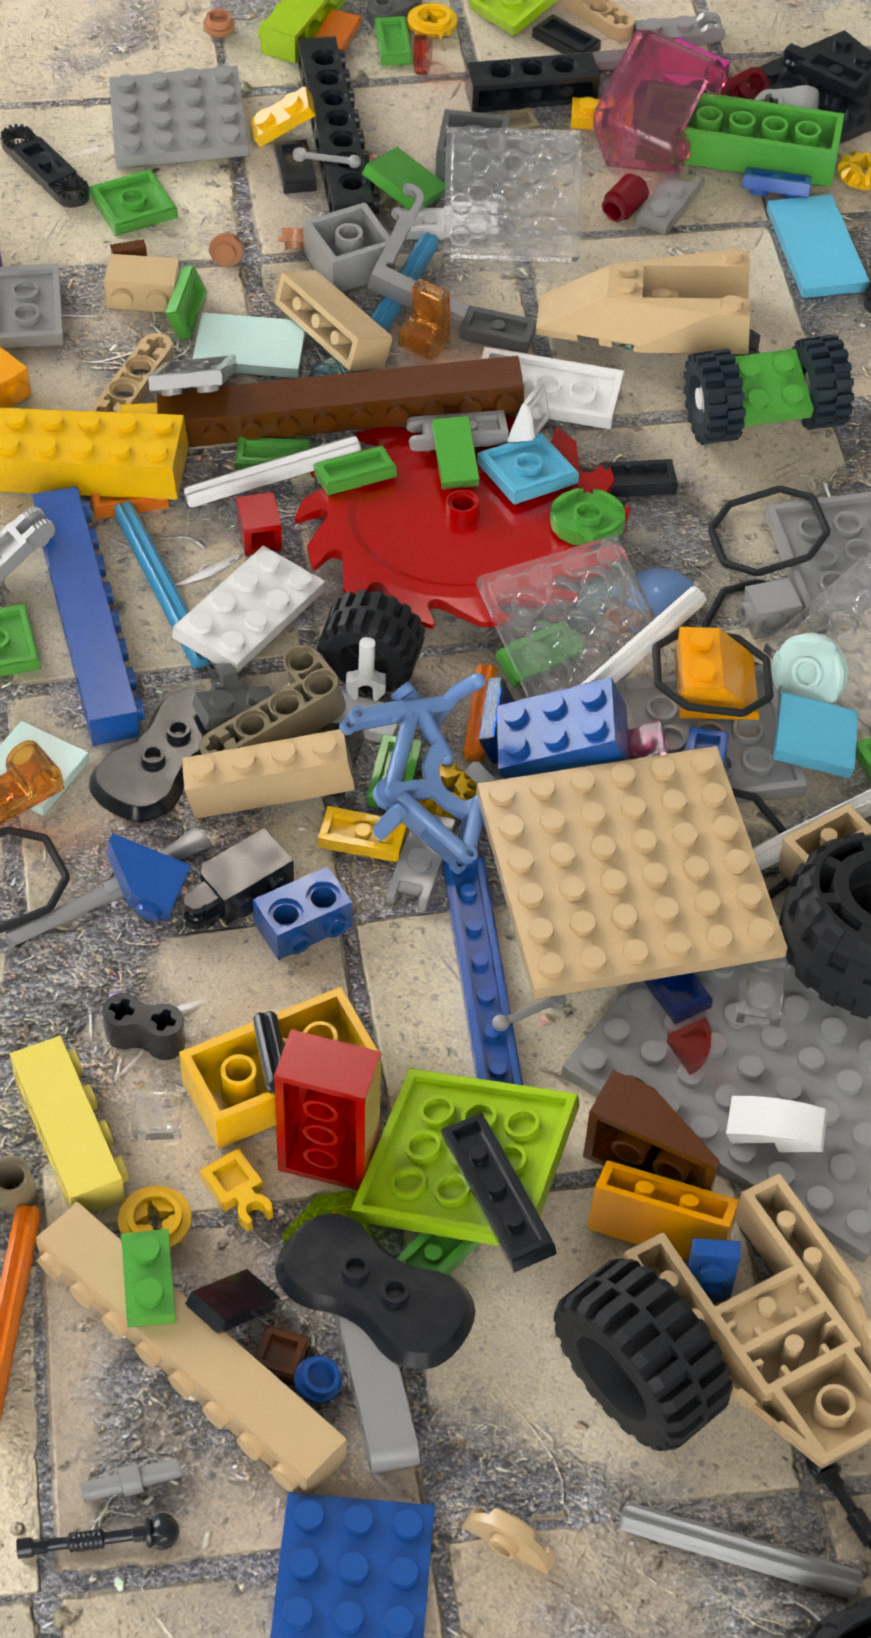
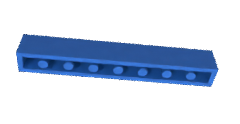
M77 487L32 494L34 507L41 508L45 518L51 520L56 527L55 535L42 548L92 746L140 737L138 721L145 720L143 704L140 696L133 697L132 691L137 690L133 667L125 668L124 662L129 661L128 649L125 638H117L116 633L121 632V625L117 609L110 610L109 605L114 604L110 582H102L101 577H106V569L102 554L95 555L94 550H99L95 527L88 528L87 526L88 523H92L88 501L80 500Z

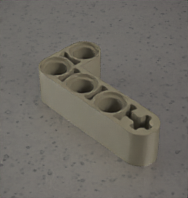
M300 645L290 649L284 656L283 661L290 685L205 734L199 744L201 754L311 735L342 716L346 710V702L336 673L313 647Z

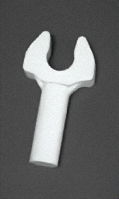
M364 637L359 642L358 670L346 673V691L353 700H357L359 687L370 686L373 689V701H378L385 693L386 674L374 670L376 643L370 637Z

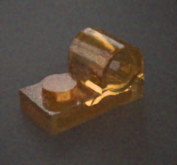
M419 278L412 286L413 313L400 330L398 344L400 347L432 361L450 343V291Z
M27 740L18 744L6 758L7 772L0 776V825L65 789L60 768L41 746L33 740Z

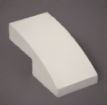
M732 1096L726 1135L731 1144L775 1143L779 1153L823 1152L828 1113L825 1108L798 1101L758 1096Z

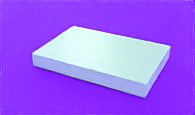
M202 312L192 359L236 355L237 370L234 373L299 378L306 331L290 319Z

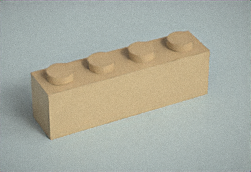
M317 270L282 271L274 303L349 371L385 368L393 336Z
M340 729L182 758L185 793L195 819L355 790L351 757L345 734Z

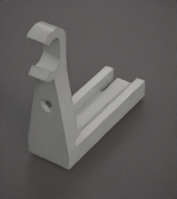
M406 183L403 187L405 196H411L415 202L409 211H403L399 207L392 209L391 216L397 223L371 274L368 289L453 329L459 330L469 305L392 269L424 198L423 192L418 186Z

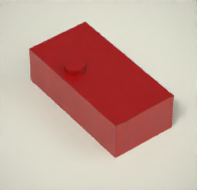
M291 1029L274 1074L278 1171L359 1191L379 1142L381 1051Z

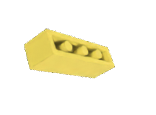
M57 1036L10 1053L14 1078L68 1208L79 1202L92 1214L124 1202L123 1183L129 1181L127 1169L122 1157L117 1156L113 1158L109 1146L113 1145L111 1132L105 1119L97 1121L93 1111L98 1109V1105L90 1084L82 1086L78 1076L82 1075L83 1071L76 1051L74 1049L67 1051L61 1036Z

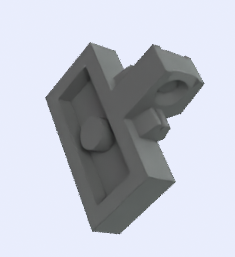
M230 663L216 664L214 678L211 679V691L195 692L192 705L205 730H213L273 694L268 686L248 688L246 682H238V673Z

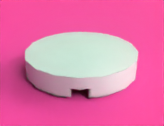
M810 632L792 636L785 641L772 658V679L779 696L784 692L833 704L840 699L847 687L849 669L846 656L839 645L826 635Z

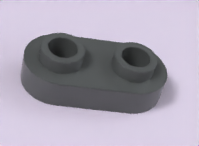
M371 0L367 4V19L374 25V18L404 16L407 18L408 13L414 7L422 5V0Z

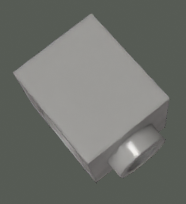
M786 578L746 586L743 603L739 604L738 611L742 625L748 626L753 639L756 640L796 632L802 604L790 579Z

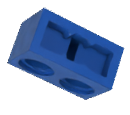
M328 866L253 899L254 924L277 960L291 954H300L310 945L328 937H337L344 933L346 929L352 927V901Z

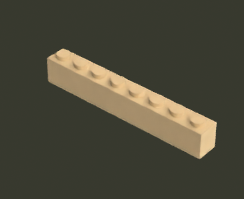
M79 1202L72 1205L36 1237L40 1256L37 1261L43 1271L54 1280L60 1277L70 1286L69 1290L72 1296L81 1306L86 1309L92 1306L103 1316V1323L113 1335L118 1338L127 1337L135 1345V1351L144 1363L151 1368H155L158 1365L167 1373L170 1384L182 1397L189 1398L192 1396L203 1406L202 1411L215 1427L219 1429L226 1427L238 1437L236 1441L247 1456L253 1460L261 1458L272 1468L271 1473L285 1490L292 1492L295 1489L299 1493L313 1494L347 1460V1439L225 1331L217 1334L187 1307L185 1303L188 1298L174 1286L176 1323L128 1328L122 1241Z

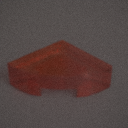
M706 1017L668 1034L667 1044L689 1075L697 1072L705 1064L710 1053L711 1027Z

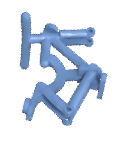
M481 673L472 674L453 685L443 696L432 698L420 697L416 692V688L409 681L391 695L394 701L366 707L354 706L349 712V717L344 718L339 725L340 731L343 734L351 735L356 731L401 722L386 778L379 781L373 789L375 802L380 808L387 810L373 826V833L378 839L383 840L402 822L444 859L455 874H461L468 864L477 859V847L482 826L485 827L477 795L465 801L457 798L445 788L440 779V763L449 765L454 760V754L440 729L446 716L461 699L478 691L486 684L485 676ZM418 723L422 730L421 738L431 746L423 755L421 768L423 779L402 782ZM433 799L446 812L462 820L458 837L417 801Z

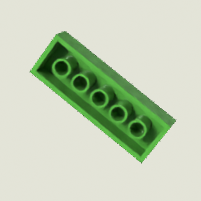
M650 84L639 124L636 157L745 173L746 167L810 175L812 176V185L831 187L844 114Z

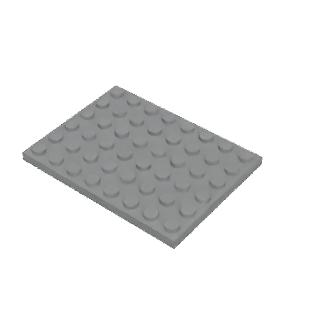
M786 957L630 983L564 1063L561 1076L596 1098L612 1070L624 1075H633L640 1078L646 1085L655 1088L719 1159L717 1170L719 1174L747 1190L780 1173L827 1239L864 1263L871 1254V1017L864 1019L850 1015V1011L837 1005L832 1007L819 999V994L811 987L807 989L795 976L796 969L787 962ZM732 1096L780 1098L825 1108L828 1115L823 1152L779 1153L775 1143L731 1144L726 1131Z

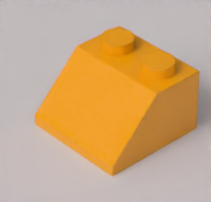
M679 627L675 652L676 684L679 696L688 703L744 709L758 700L753 654L720 628ZM678 705L679 719L759 720L760 715L759 709L745 717L687 711Z

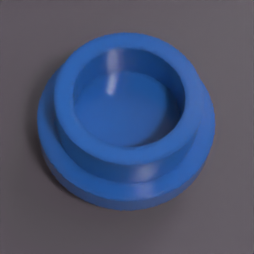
M312 1356L303 1360L296 1369L294 1385L298 1394L304 1400L313 1404H325L333 1400L340 1391L342 1377L338 1366L333 1360L324 1356Z

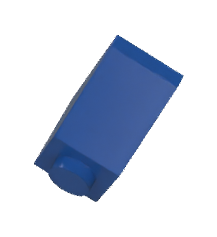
M112 833L106 855L128 906L134 908L136 914L146 920L157 922L160 919L168 922L186 882L191 865Z

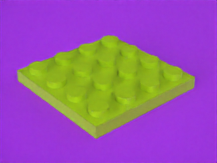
M409 1068L352 1205L351 1213L353 1218L362 1223L499 1246L443 1140L441 1130L482 1112L537 1213L541 1216L580 1106L578 1094Z

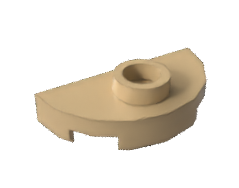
M480 1506L474 1507L471 1510L462 1528L487 1541L489 1547L498 1555L507 1559L516 1557L544 1574H549L556 1562L553 1548L550 1545L544 1548L533 1539L536 1530L517 1516L498 1508H493L490 1515L482 1513L483 1510Z

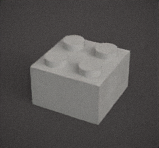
M365 202L303 221V253L315 270L341 292L369 284L371 274L390 235Z

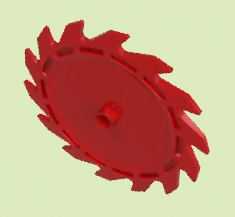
M505 414L508 433L510 434L517 417ZM377 427L355 433V436L360 442L375 447L383 446L396 465L397 477L329 496L321 488L302 500L294 517V521L297 524L315 518L325 519L307 545L312 570L316 571L329 559L336 558L343 562L344 594L348 592L356 594L358 590H366L369 593L379 591L385 596H394L398 598V602L406 603L412 608L411 612L418 614L420 617V624L429 629L435 628V622L430 613L432 609H441L478 627H510L512 620L499 611L498 607L551 611L578 602L577 594L555 587L601 577L621 561L620 554L593 553L592 551L598 547L587 548L572 545L560 539L552 530L550 524L552 504L562 493L573 489H583V493H593V489H598L610 494L612 485L615 482L611 468L608 467L609 471L604 470L602 464L593 472L581 471L578 464L576 441L559 427L554 429L553 440L550 442L579 472L578 484L514 505L477 464L479 486L442 490L436 451H413L410 448L409 439L414 435H421V432L411 433L407 430V427ZM495 445L492 447H474L476 463L477 455L479 452L501 445ZM314 471L311 472L312 477H316ZM629 506L624 507L626 520L623 532L631 513V507Z

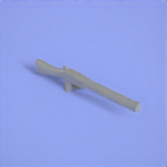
M193 827L161 853L181 861L211 848L212 842L199 829ZM111 871L108 881L102 883L101 888L68 902L44 916L4 932L8 945L15 950L16 945L108 902L111 903L124 897L117 878H112L115 875L114 871Z

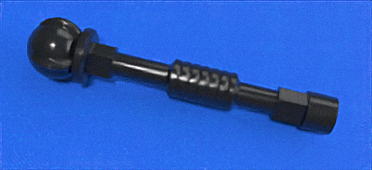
M806 1456L808 1471L817 1477L816 1482L818 1485L825 1484L830 1492L833 1491L847 1513L846 1520L849 1522V1525L860 1539L862 1545L869 1547L871 1550V1521L862 1508H857L844 1488V1481L839 1475L842 1467L837 1465L835 1461L822 1469Z
M157 1513L151 1519L150 1517L146 1518L144 1526H136L132 1529L104 1532L100 1528L69 1532L66 1537L50 1539L48 1537L33 1539L32 1537L18 1538L16 1540L18 1559H24L57 1550L68 1549L71 1553L104 1549L107 1544L134 1541V1543L146 1541L148 1548H153L154 1546L157 1549L165 1550L175 1544L179 1537L180 1528L178 1522L171 1515Z

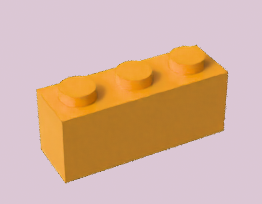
M607 1160L594 1188L587 1229L637 1245L664 1232L680 1257L688 1260L693 1238L731 1241L739 1199Z

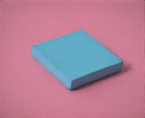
M538 433L533 441L510 442L479 452L477 455V464L514 505L578 484L579 472L542 433Z
M782 692L777 705L772 759L850 779L855 770L858 711Z

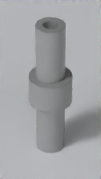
M177 1458L139 1468L137 1463L120 1467L117 1474L80 1483L84 1502L87 1503L123 1493L124 1497L143 1493V1487L179 1478L181 1474Z

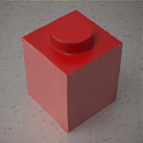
M274 493L236 497L237 524L245 556L253 555L263 545L274 552L282 551L281 521Z

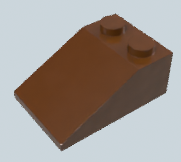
M612 1070L590 1109L583 1157L603 1167L606 1161L609 1160L713 1192L719 1159L655 1088L646 1085L644 1081L636 1076L624 1075Z

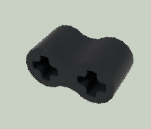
M128 993L112 995L103 1004L102 1015L105 1036L111 1046L124 1050L141 1048L159 1060L174 1059L179 1056L180 1051L185 1049L184 1018L182 1012L176 1006L163 1003L147 1005Z

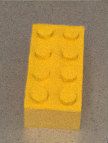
M341 987L276 1013L284 1047L292 1029L377 1050ZM254 1022L179 1052L182 1082L217 1149L276 1125L275 1095L267 1091L253 1026Z

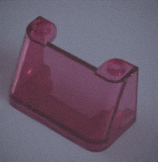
M636 30L594 112L593 127L606 165L609 167L679 174L684 161L688 160L691 152V144L687 140L684 130L704 90L715 94L725 85L727 72L721 61L655 31Z

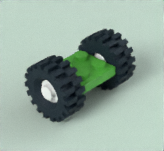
M834 334L797 340L792 349L734 356L729 349L691 353L687 357L688 361L685 362L686 371H684L683 378L686 384L683 385L686 394L685 408H688L689 413L687 418L688 422L692 424L691 430L695 434V440L700 442L701 445L738 440L743 434L742 429L744 427L802 419V425L807 427V430L845 425L846 422H849V414H852L853 411L851 402L854 401V393L852 392L854 378H851L850 371H852L851 362L848 363L849 354L847 349H844L842 339L839 340V336Z

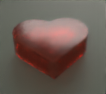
M416 35L414 37V72L416 75H428L433 55L432 40L427 35Z

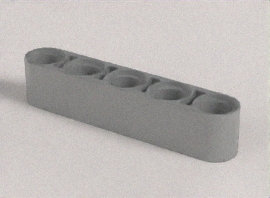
M333 1314L370 1473L377 1474L419 1465L418 1443L399 1365L384 1356L360 1327L344 1317Z

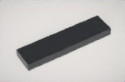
M481 1112L442 1129L443 1140L513 1272H518L556 1255L555 1243L483 1113Z

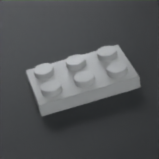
M59 263L0 267V347L17 348L64 345Z
M236 355L165 361L148 376L150 391L160 390L161 396L179 395L183 393L182 389L196 387L198 393L218 391L219 386L224 385L226 380L237 370Z

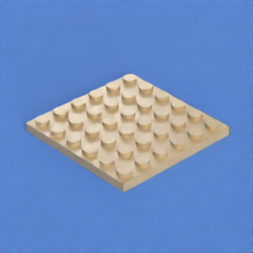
M717 746L477 783L476 795L533 999L742 965L786 956L788 947Z

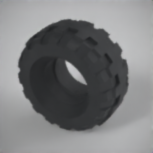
M864 832L844 835L842 841L837 839L829 840L809 854L806 864L800 863L788 887L779 925L782 926V933L788 947L785 956L786 960L796 969L795 976L807 989L810 987L819 994L818 998L832 1007L837 1005L850 1011V1015L868 1019V1017H871V835H865Z

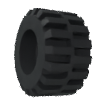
M358 590L356 594L348 592L344 594L343 598L339 597L331 607L319 638L317 652L320 653L322 658L336 673L338 680L345 684L346 673L358 670L360 640L364 637L373 638L376 643L374 670L386 674L385 692H390L393 688L398 689L410 680L425 639V629L420 624L421 619L418 614L412 613L410 606L406 603L398 602V598L390 595L388 597L379 591L369 593L366 590ZM370 686L359 687V690L362 688L367 689L369 692L373 691Z

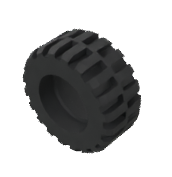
M625 1258L612 1259L559 1300L553 1319L556 1323L554 1327L556 1336L561 1340L560 1347L564 1355L569 1358L572 1364L571 1368L576 1376L580 1377L585 1384V1389L593 1399L595 1398L601 1404L602 1410L611 1419L614 1418L619 1423L622 1430L628 1435L632 1434L642 1445L651 1446L653 1450H676L728 1406L733 1389L732 1381L729 1379L731 1372L728 1363L723 1361V1352L718 1343L713 1341L710 1336V1330L702 1319L697 1317L690 1303L684 1297L681 1298L666 1279L659 1278L656 1275V1271L647 1265L641 1266L639 1261Z

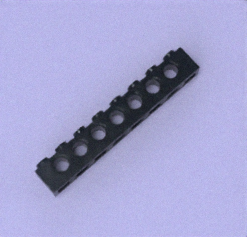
M336 36L298 39V68L302 87H306L312 94L316 115L309 119L316 152L343 157L357 155L361 159V165L358 168H352L349 164L319 161L329 213L365 202L374 214H379L378 194H372L374 192V183L362 174L365 166L369 163L368 151H362L365 147L363 130H357L360 128L358 109H355L354 90L350 89L349 69H345L344 49H338Z

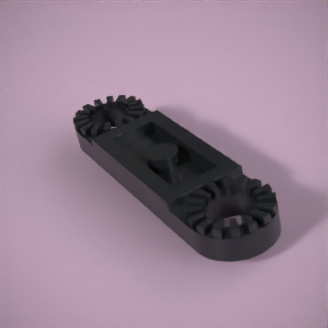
M14 124V127L8 125V128H3L4 131H1L2 149L60 205L76 208L88 202L90 194L87 181L80 177L77 171L48 143L35 135L32 129H29V126L26 125L24 127V124H20V126ZM14 139H21V143H19V140L15 143ZM71 190L79 191V193L75 192L76 195H74V192L72 195L69 192L66 194L67 191Z

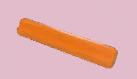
M480 664L476 670V673H481L485 676L486 684L483 688L472 694L463 748V758L467 762L478 761L481 763L485 759L498 678V669L494 665Z

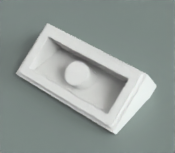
M544 383L538 384L522 404L507 442L533 441L549 419L550 414Z

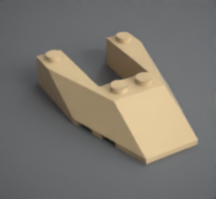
M731 247L723 251H708L608 265L541 295L536 335L576 342L579 335L599 339V346L611 348L612 341L634 345V352L699 353L729 349L731 354H748L750 330V299H748L750 251H742L739 248Z
M778 1173L741 1192L735 1218L738 1225L774 1274V1276L714 1306L664 1232L625 1251L623 1258L639 1261L641 1266L647 1265L656 1271V1275L659 1278L666 1279L674 1287V1291L690 1303L693 1307V1312L699 1319L704 1321L710 1330L709 1334L713 1341H716L721 1348L723 1361L728 1363L731 1372L729 1379L733 1385L731 1396L823 1469L871 1442V1319L868 1320L861 1298L862 1289L859 1281L782 1175Z

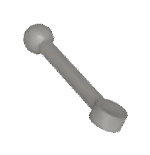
M304 148L293 150V158L298 162L311 159L349 164L352 168H358L361 165V159L357 155L343 157L306 152Z
M563 994L549 997L545 1001L507 1016L502 1014L496 1015L492 1020L493 1028L497 1031H505L509 1024L550 1007L561 1009L566 1002V996Z

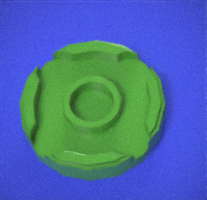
M573 489L562 493L553 501L550 514L552 530L560 539L572 545L587 548L601 547L614 542L622 535L626 520L623 504L615 496L598 489H593V493H583V489Z

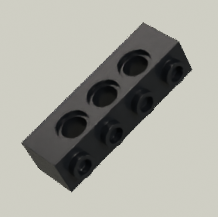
M592 52L466 62L465 91L471 112L480 113L528 107L572 105V97H592L598 99L600 74Z

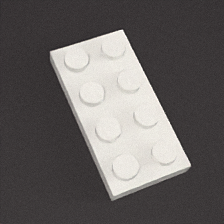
M484 347L481 359L519 356L524 383V402L538 384L544 383L550 414L549 419L611 430L623 383V370Z
M263 545L173 626L172 638L215 664L230 663L238 673L324 592L326 581Z

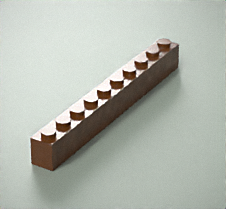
M516 355L221 386L218 391L198 393L197 389L183 390L182 394L173 396H161V393L156 394L158 414L184 415L188 446L197 447L238 442L240 437L247 440H257L260 437L283 438L406 425L407 419L415 416L504 410L505 414L519 413L524 403V383L519 356Z

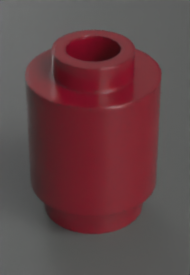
M625 174L605 194L604 201L602 202L604 214L614 222L629 219L649 197V189L645 180L635 174Z

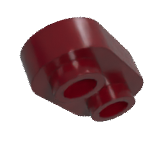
M750 67L718 84L713 94L755 100L760 92L769 88V80L761 68Z

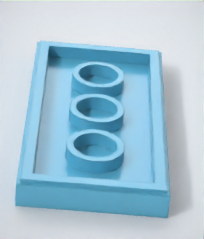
M832 194L769 200L767 202V213L802 298L866 292L870 281Z

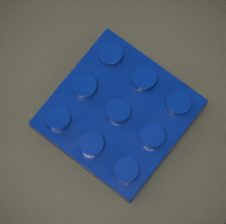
M288 1492L270 1638H424L435 1505Z

